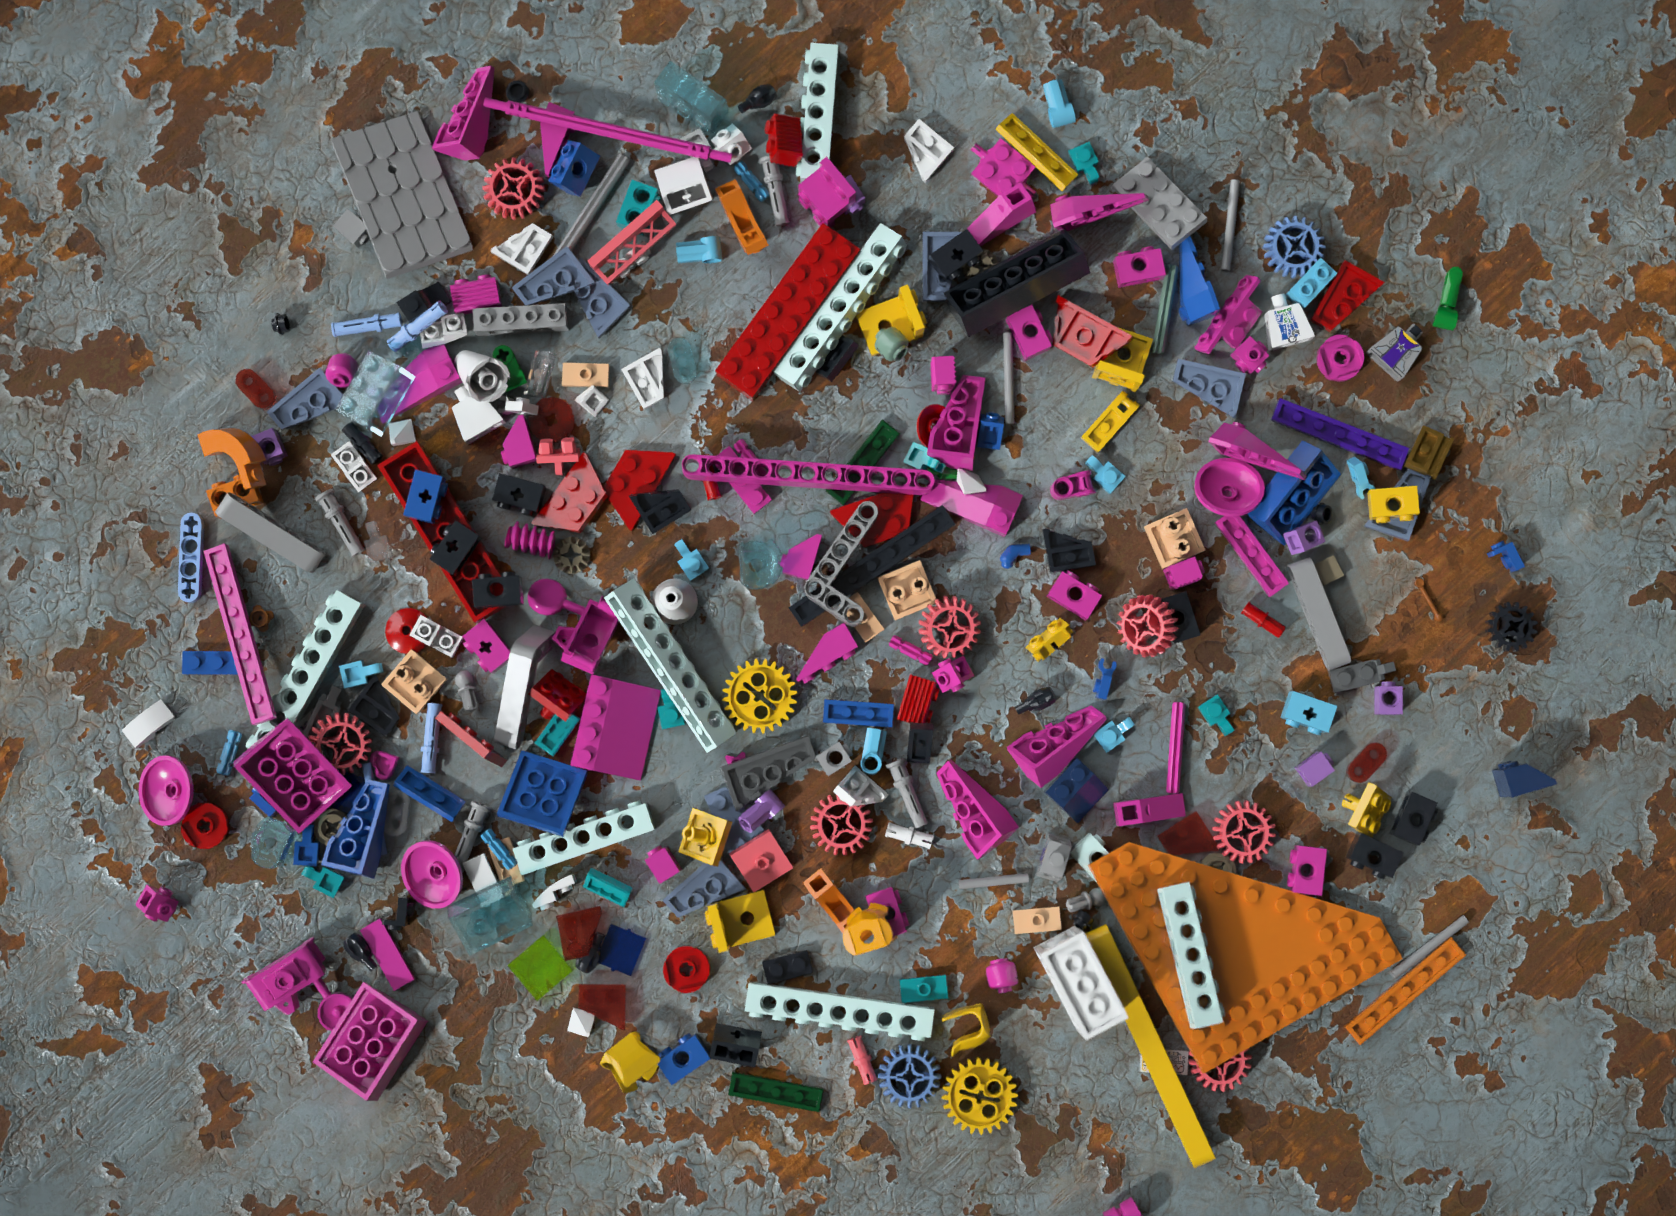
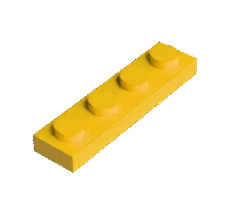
M1013 113L996 128L1009 143L1061 191L1067 188L1079 175Z

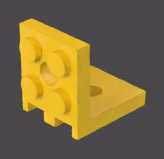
M908 285L899 288L898 297L857 313L856 318L871 356L880 354L875 349V337L880 331L878 325L882 321H888L892 327L897 328L908 339V342L923 337L927 321L923 311L918 312L917 303L919 301L915 290H910Z
M1119 328L1134 337L1130 343L1122 347L1129 350L1130 358L1121 360L1118 357V351L1105 360L1099 361L1095 366L1092 378H1099L1108 381L1109 384L1120 385L1136 392L1144 379L1142 372L1153 339Z
M764 890L711 903L707 906L708 910L704 912L707 925H712L714 933L710 935L713 948H718L719 953L728 951L733 946L776 935ZM751 912L754 916L753 923L750 925L743 924L741 922V914Z

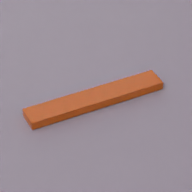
M1452 937L1448 938L1344 1025L1345 1029L1361 1045L1466 956L1465 952Z

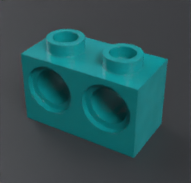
M631 179L616 220L617 226L624 229L631 223L630 218L633 215H640L656 200L660 203L661 197L658 196V189ZM640 194H648L650 198L647 202L641 203L638 201Z

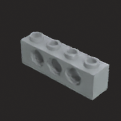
M565 303L473 309L474 332L477 336L569 331L568 308Z

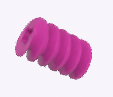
M516 521L513 527L509 526L504 546L508 549L512 544V548L515 551L521 546L523 553H526L530 548L531 555H536L539 551L541 558H544L548 553V559L550 560L555 546V531L552 530L550 535L546 536L545 528L539 534L537 533V526L528 531V524L525 523L523 528L520 529L519 521Z

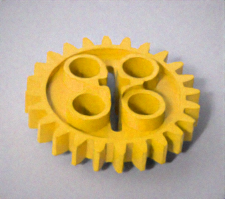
M755 659L752 666L746 661L745 669L738 665V674L730 672L734 679L732 681L725 680L730 687L722 690L728 693V697L723 698L722 701L729 702V705L724 708V710H732L729 719L738 718L735 723L736 726L743 722L744 731L749 726H752V733H755L758 727L761 729L762 734H765L766 727H769L772 732L774 731L773 724L775 723L782 727L780 721L782 718L789 721L786 713H794V710L789 706L790 704L797 703L796 700L791 699V696L797 694V691L790 690V687L794 686L795 682H787L791 675L790 673L782 675L784 671L783 666L776 670L775 661L771 666H768L767 659H764L762 665H759L758 660ZM757 673L762 674L765 678V682L761 686H754L752 684V677ZM744 682H747L758 692L765 691L764 697L776 706V710H772L761 700L755 702L756 696L743 686ZM774 688L782 690L783 696L779 701H773L769 696L770 691ZM742 691H746L750 695V700L747 704H740L737 701V696ZM759 706H764L768 710V715L764 719H758L755 716V710Z
M977 1057L975 1064H972L968 1058V1066H964L959 1062V1071L951 1069L954 1077L946 1076V1080L950 1085L942 1086L945 1091H948V1094L941 1095L942 1099L948 1100L943 1107L944 1109L951 1108L947 1116L948 1118L955 1116L953 1124L956 1125L961 1122L962 1131L969 1126L970 1134H973L975 1128L979 1130L980 1135L983 1134L984 1128H987L991 1134L992 1126L995 1125L1000 1130V1121L1008 1123L1005 1117L1006 1114L1014 1115L1009 1108L1010 1106H1017V1103L1012 1101V1098L1017 1097L1018 1094L1011 1092L1016 1087V1084L1008 1083L1012 1079V1075L1004 1076L1006 1068L1003 1067L998 1070L999 1063L997 1061L991 1066L989 1058H986L984 1064L981 1063L979 1057ZM968 1076L977 1078V1084L974 1087H967L964 1084ZM992 1081L1000 1084L999 1090L995 1093L987 1090L988 1084ZM962 1089L978 1094L979 1090H982L984 1096L999 1098L1000 1101L994 1102L986 1098H981L980 1101H977L974 1095L961 1094L959 1091ZM963 1099L971 1100L972 1106L969 1110L960 1109L959 1104ZM987 1104L995 1107L994 1113L990 1116L982 1113L983 1107Z

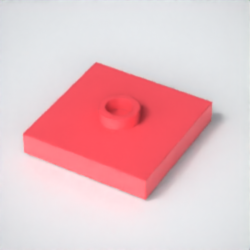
M769 829L729 853L753 892L793 869V866Z

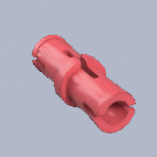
M856 1036L855 1040L854 1037L847 1040L855 1058L853 1061L854 1065L858 1066L863 1084H869L870 1080L871 1083L878 1080L870 1062L872 1059L871 1055L867 1054L862 1036Z

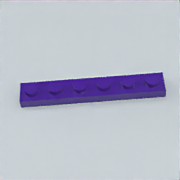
M1281 398L1278 399L1270 420L1399 471L1402 469L1409 451L1408 447Z

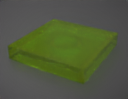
M542 935L507 965L536 1001L573 971L545 935Z

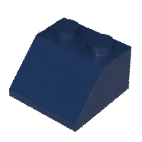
M1074 758L1043 792L1078 824L1109 789L1078 758Z
M1507 761L1497 764L1498 769L1492 770L1500 797L1512 798L1557 784L1554 778L1528 764H1518V761Z

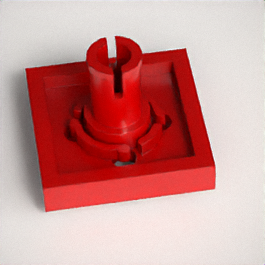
M553 669L547 672L528 693V695L543 705V708L540 710L542 717L549 720L556 714L565 722L585 702L587 695L580 687L575 686L565 679L562 674Z

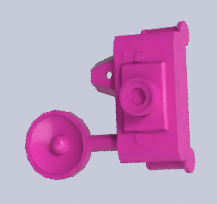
M540 579L534 582L529 588L527 595L528 604L532 610L547 616L555 615L565 608L581 615L576 628L558 626L552 640L564 649L561 658L562 662L594 674L619 624L618 618L603 595L599 603L590 599L587 606L583 607L567 600L565 588L556 580Z
M314 937L306 940L299 947L241 981L242 984L245 983L264 1011L274 1006L285 1015H290L300 1007L297 992L313 982L324 998L318 1007V1019L320 1024L329 1031L334 1029L353 999L350 995L343 992L331 993L321 977L326 973V968L322 964L325 956L314 943Z

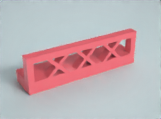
M656 200L588 260V263L600 278L609 285L677 224L665 212L659 201ZM660 215L669 223L663 230L653 229L654 221ZM641 232L650 233V241L646 245L636 244L637 235ZM623 248H633L632 257L629 260H619V251ZM606 263H615V272L607 278L600 268Z

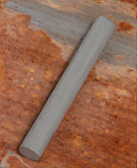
M1028 873L965 879L958 880L959 889L1028 883L1029 877Z

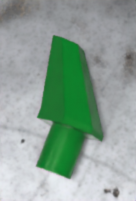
M946 466L944 471L939 473L929 467L926 468L933 476H938L940 479H957L958 469Z

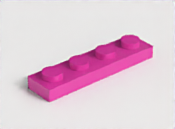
M1223 516L1215 522V525L1268 597H1271L1289 584L1240 516Z

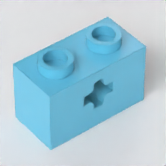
M1320 258L1288 291L1285 297L1292 304L1299 303L1302 309H1304L1336 276L1337 272Z
M1290 691L1280 718L1285 719V724L1299 728V725L1308 727V732L1321 736L1322 732L1329 733L1337 706L1295 691ZM1310 709L1309 713L1313 714V716L1306 720V715L1303 712Z

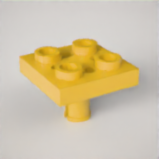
M1368 783L1361 799L1348 793L1345 795V798L1352 803L1343 799L1342 806L1354 811L1348 825L1372 838L1380 829V821L1384 813L1388 812L1392 797L1378 786Z
M692 808L687 826L682 832L683 839L678 852L718 867L732 822Z

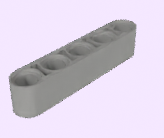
M227 492L215 511L226 522L307 572L314 573L326 554L317 545L230 492Z
M1308 557L1287 565L1292 584L1327 670L1330 671L1351 663L1349 651L1312 559Z

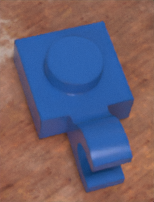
M1101 658L1098 662V668L1102 675L1100 679L1096 678L1093 692L1096 693L1095 698L1106 700L1112 681V674L1117 664L1113 661L1111 668L1106 669L1103 666L1104 658Z
M308 825L302 831V841H295L293 865L318 866L320 842H313L315 835L314 825Z

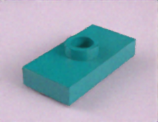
M555 714L537 738L535 744L554 757L581 718L573 714L565 722Z
M593 868L589 870L583 884V888L622 907H625L633 889Z
M946 974L899 979L902 1003L948 998Z

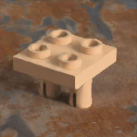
M1187 508L1144 526L1162 569L1205 551Z
M920 560L877 578L895 621L927 608L928 604L935 605L934 600L936 597Z
M411 649L381 685L418 715L448 679Z

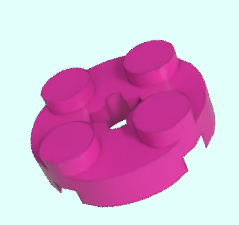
M1335 335L1328 338L1317 351L1318 368L1325 378L1330 381L1342 382L1357 375L1364 362V352L1361 345L1346 335ZM1337 352L1346 356L1343 364L1335 361L1334 358L1337 357Z

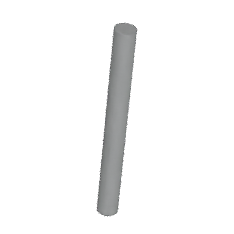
M1231 180L1222 271H1230L1240 186L1239 180Z
M1006 332L1003 333L1005 424L1013 425L1012 333Z
M1462 915L1389 971L1395 979L1467 925L1469 923L1467 918Z

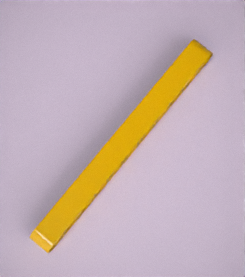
M1107 924L1085 933L1090 946L1128 1016L1125 1019L1127 1026L1193 1167L1197 1168L1216 1159Z

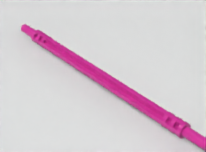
M486 97L484 100V107L505 111L508 115L705 160L711 158L729 163L732 160V154L710 149L711 146L510 100L504 102Z

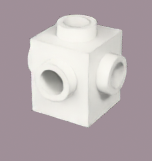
M733 123L726 129L719 131L711 139L715 146L714 150L732 154L730 165L739 161L744 154L752 149L743 133Z

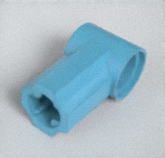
M1056 79L1043 84L1052 128L1075 123L1074 109L1071 102L1069 103L1063 80Z
M718 236L703 237L699 241L676 243L678 263L699 261L703 263H717L723 260L721 238Z
M867 728L861 760V769L865 774L874 775L880 771L887 731ZM874 758L877 760V768L875 770L865 768L864 763L866 759Z

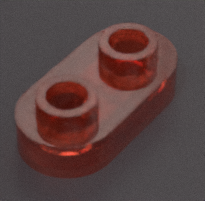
M243 369L238 372L235 378L236 385L255 406L260 409H269L275 404V392L255 371ZM248 378H252L251 385H246ZM267 394L268 400L262 402V395Z
M1380 743L1367 744L1348 764L1346 768L1348 778L1355 783L1367 781L1386 760L1387 751L1385 747ZM1371 750L1377 752V756L1374 759L1370 757ZM1356 767L1361 769V774L1358 776L1354 773Z

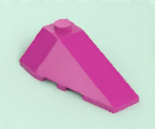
M493 66L476 69L463 90L465 97L458 105L453 106L451 111L454 114L448 124L443 123L432 146L434 151L464 161L479 159L482 156L488 139L491 109L484 107L485 97L492 99L495 69Z
M1145 193L1071 197L1064 195L1056 198L1055 203L1050 204L1053 226L1059 231L1066 229L1068 232L1149 201V198Z
M442 344L422 351L371 402L381 423L463 383L446 345Z
M962 375L946 408L943 409L938 422L930 432L927 455L939 460L940 463L945 464L949 468H962L973 471L985 377Z
M1224 422L1209 438L1208 442L1222 455L1302 480L1306 479V475L1301 469L1245 429L1246 426L1241 423L1233 422L1228 424Z
M934 479L935 482L930 493L921 497V501L937 508L943 505L948 513L1005 537L1023 495L1004 486L984 484L986 487L985 492L964 494L957 481Z
M1091 705L1066 716L1065 720L1053 725L1051 722L1044 725L1045 729L1033 734L1030 731L1010 744L1007 750L1025 775L1042 788L1063 771L1107 718Z
M948 760L936 773L946 798L951 800L955 809L953 816L955 820H959L964 831L961 834L962 838L977 860L1006 841L1019 828L1006 808L952 760Z

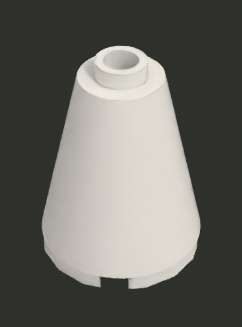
M468 350L461 351L455 357V368L468 394L476 401L493 402L506 391L508 387L506 383L507 379L510 378V373L503 362L496 358Z
M669 579L657 586L652 596V604L655 606L657 614L663 622L677 625L691 619L696 612L698 599L694 588L688 582L681 579ZM672 595H675V601L668 602L669 598Z

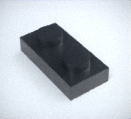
M841 335L835 349L828 353L822 367L815 372L819 376L833 382L859 345L854 340Z
M910 722L907 762L930 764L933 724Z
M807 950L762 961L767 984L813 973Z

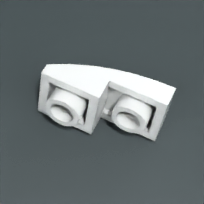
M464 313L442 316L441 321L434 322L427 329L423 330L420 333L422 349L442 345L467 335Z
M350 441L331 454L358 492L377 479Z
M420 615L410 633V636L452 658L463 640L462 636Z
M160 699L133 719L122 732L137 749L156 736L155 733L174 721L175 717Z
M485 853L462 863L482 905L505 896Z
M569 875L548 887L535 900L533 907H540L542 911L555 906L553 901L558 900L556 890L559 889L561 894L573 889L572 884L577 883L575 875Z

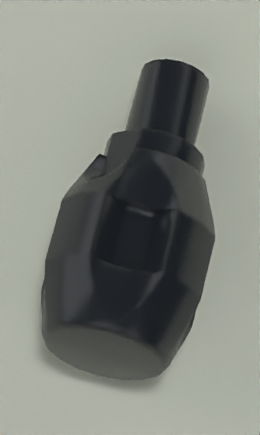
M770 84L754 88L748 98H746V101L738 105L739 111L744 113L749 109H761L769 106L776 98L775 89Z
M1044 687L1031 693L1024 700L1025 702L1015 706L1018 715L1028 710L1039 711L1051 706L1057 699L1051 687Z
M596 932L593 940L580 949L576 957L575 966L577 969L584 973H590L596 968L600 961V945L605 937L604 934Z
M353 933L343 941L345 951L351 958L362 964L364 963L371 972L378 967L371 958L370 948L362 936Z

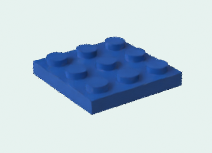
M521 750L497 815L564 837L588 772L587 770Z

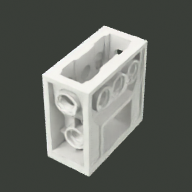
M1073 926L1033 947L1076 1030L1085 1040L1128 1018L1083 931Z

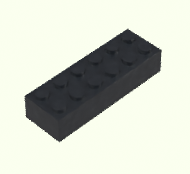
M1063 229L943 292L950 312L967 336L970 337L1091 272L1084 252L1066 229Z

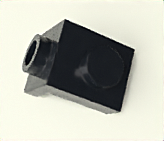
M399 897L396 919H383L382 925H388L390 930H402V926H408L410 917L414 915L415 908L414 903H411L412 897Z

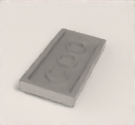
M1148 157L1112 185L1117 194L1145 193L1148 196L1149 201L1131 208L1171 250L1207 222V217Z

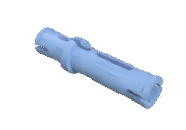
M437 301L408 325H403L397 334L387 340L390 349L397 352L406 343L413 342L423 330L448 313L447 307L441 301Z
M400 312L382 316L374 314V317L331 323L334 337L375 330L382 332L383 329L403 326Z
M427 703L424 746L421 747L423 756L420 772L436 773V757L440 748H437L440 722L435 718L441 711L442 704Z

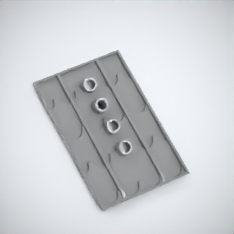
M418 111L366 127L365 129H359L343 136L331 138L332 146L386 279L473 250L469 235L432 149L430 139Z

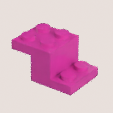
M826 156L819 162L820 168L798 185V200L806 210L810 208L814 214L813 219L819 226L824 223L831 228L835 225V219L856 203V191Z

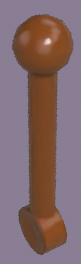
M1421 578L1416 579L1414 585L1420 588L1435 615L1434 619L1437 622H1441L1443 615L1438 612L1424 588V580Z

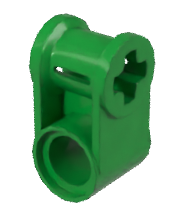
M506 345L497 346L493 351V358L499 359L501 352L508 355L507 361L503 362L510 373V378L507 379L506 383L508 385L506 392L526 384L527 380L512 350Z

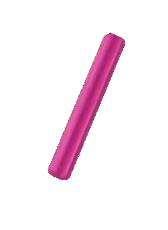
M1174 702L1172 704L1166 787L1167 793L1178 794L1180 791L1186 706L1183 702Z

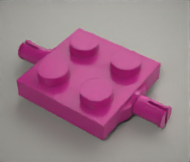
M1000 138L993 148L987 151L978 143H975L974 147L971 148V151L981 158L971 175L996 196L999 197L1000 194L1020 182L1031 198L1035 195L1036 191L1026 183L1036 167L1003 139Z

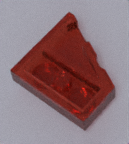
M1197 811L1192 812L1156 835L1167 854L1170 855L1220 850L1217 848V842Z
M600 906L556 916L565 961L589 955L602 915Z
M579 984L578 1008L618 1027L620 1030H626V984Z

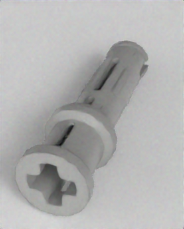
M770 156L762 157L759 159V162L763 165L765 175L763 181L769 188L775 225L777 227L788 225L790 221L781 184L784 178L783 174L780 173L779 164L770 162Z
M334 489L326 490L315 497V500L320 502L326 512V519L332 520L351 556L354 557L365 551V548L345 517V508L339 504L334 496Z
M903 757L886 764V768L890 769L895 781L893 783L894 787L900 790L914 828H918L928 824V821L912 786L913 777L909 775L904 764L906 760Z
M476 801L471 802L472 808L468 819L464 820L465 829L455 852V857L460 864L462 872L465 869L462 863L468 860L478 832L484 829L483 822L486 814L491 810V807Z

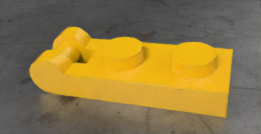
M1124 390L1081 437L1097 453L1140 406L1136 401L1133 402L1127 397L1128 394ZM1120 403L1127 408L1125 413L1117 408Z

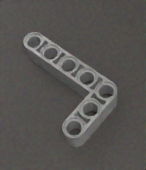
M870 501L862 502L805 584V594L811 601L851 627H856L862 623L864 611L858 604L831 587V585L878 517V508ZM864 508H871L874 511V515L866 519L861 515V511ZM851 527H858L861 530V534L853 538L849 536L848 530ZM837 546H845L848 553L843 557L837 556L835 554ZM824 565H832L835 569L834 573L830 576L824 575L821 571ZM813 583L819 584L822 588L821 592L817 595H812L808 591L809 586ZM830 597H838L841 601L840 606L831 608L827 603ZM849 610H857L860 613V618L857 621H850L847 618Z
M533 625L514 642L507 666L494 737L495 743L515 750L519 749L523 741L531 696L528 693L534 685L537 664L553 649L555 642L552 638L556 631Z

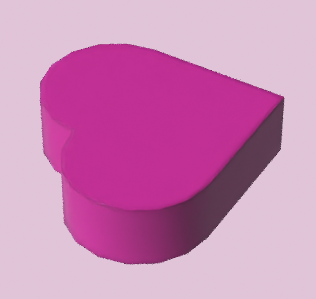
M384 751L373 752L370 756V762L375 767V775L381 780L390 779L394 774L400 757Z

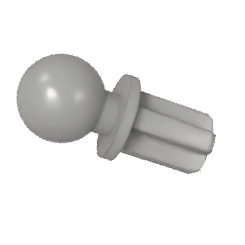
M461 671L456 675L455 683L460 688L458 695L462 698L464 709L471 712L478 707L475 696L476 687L472 686L474 681L472 674L468 671Z
M1094 888L1089 894L1084 891L1079 896L1067 899L1066 907L1069 912H1075L1084 908L1089 910L1092 908V905L1102 906L1106 902V898L1100 888Z

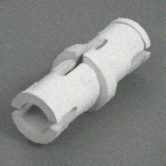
M889 822L885 837L888 836L905 841L907 845L912 843L930 849L934 835L916 831L911 826L906 828Z

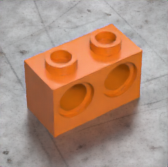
M236 475L231 482L225 483V481H221L211 485L212 489L206 490L215 517L220 518L215 511L220 505L219 497L221 494L230 492L249 504L257 506L264 503L259 488L250 489L249 494L242 497L240 491L243 484L240 475Z

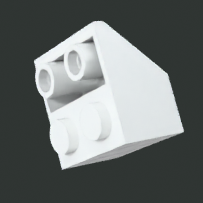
M691 157L654 170L669 215L713 200L699 158Z

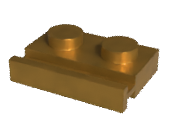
M1423 425L1404 466L1425 476L1427 474L1435 480L1454 438H1448L1444 436L1445 434Z

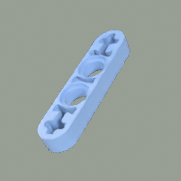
M192 512L185 514L181 519L178 595L181 600L189 603L196 602L201 597L204 520L200 515ZM192 517H194L195 521H198V525L193 526V533L198 534V537L186 536V533L191 534L192 528L187 525V522H190ZM190 540H195L198 545L193 553H189L186 550V543ZM189 563H194L197 568L196 573L192 576H188L185 573V567ZM185 578L189 580L196 579V583L191 582V589L195 590V594H192L190 598L184 593L185 590H189V582H184Z

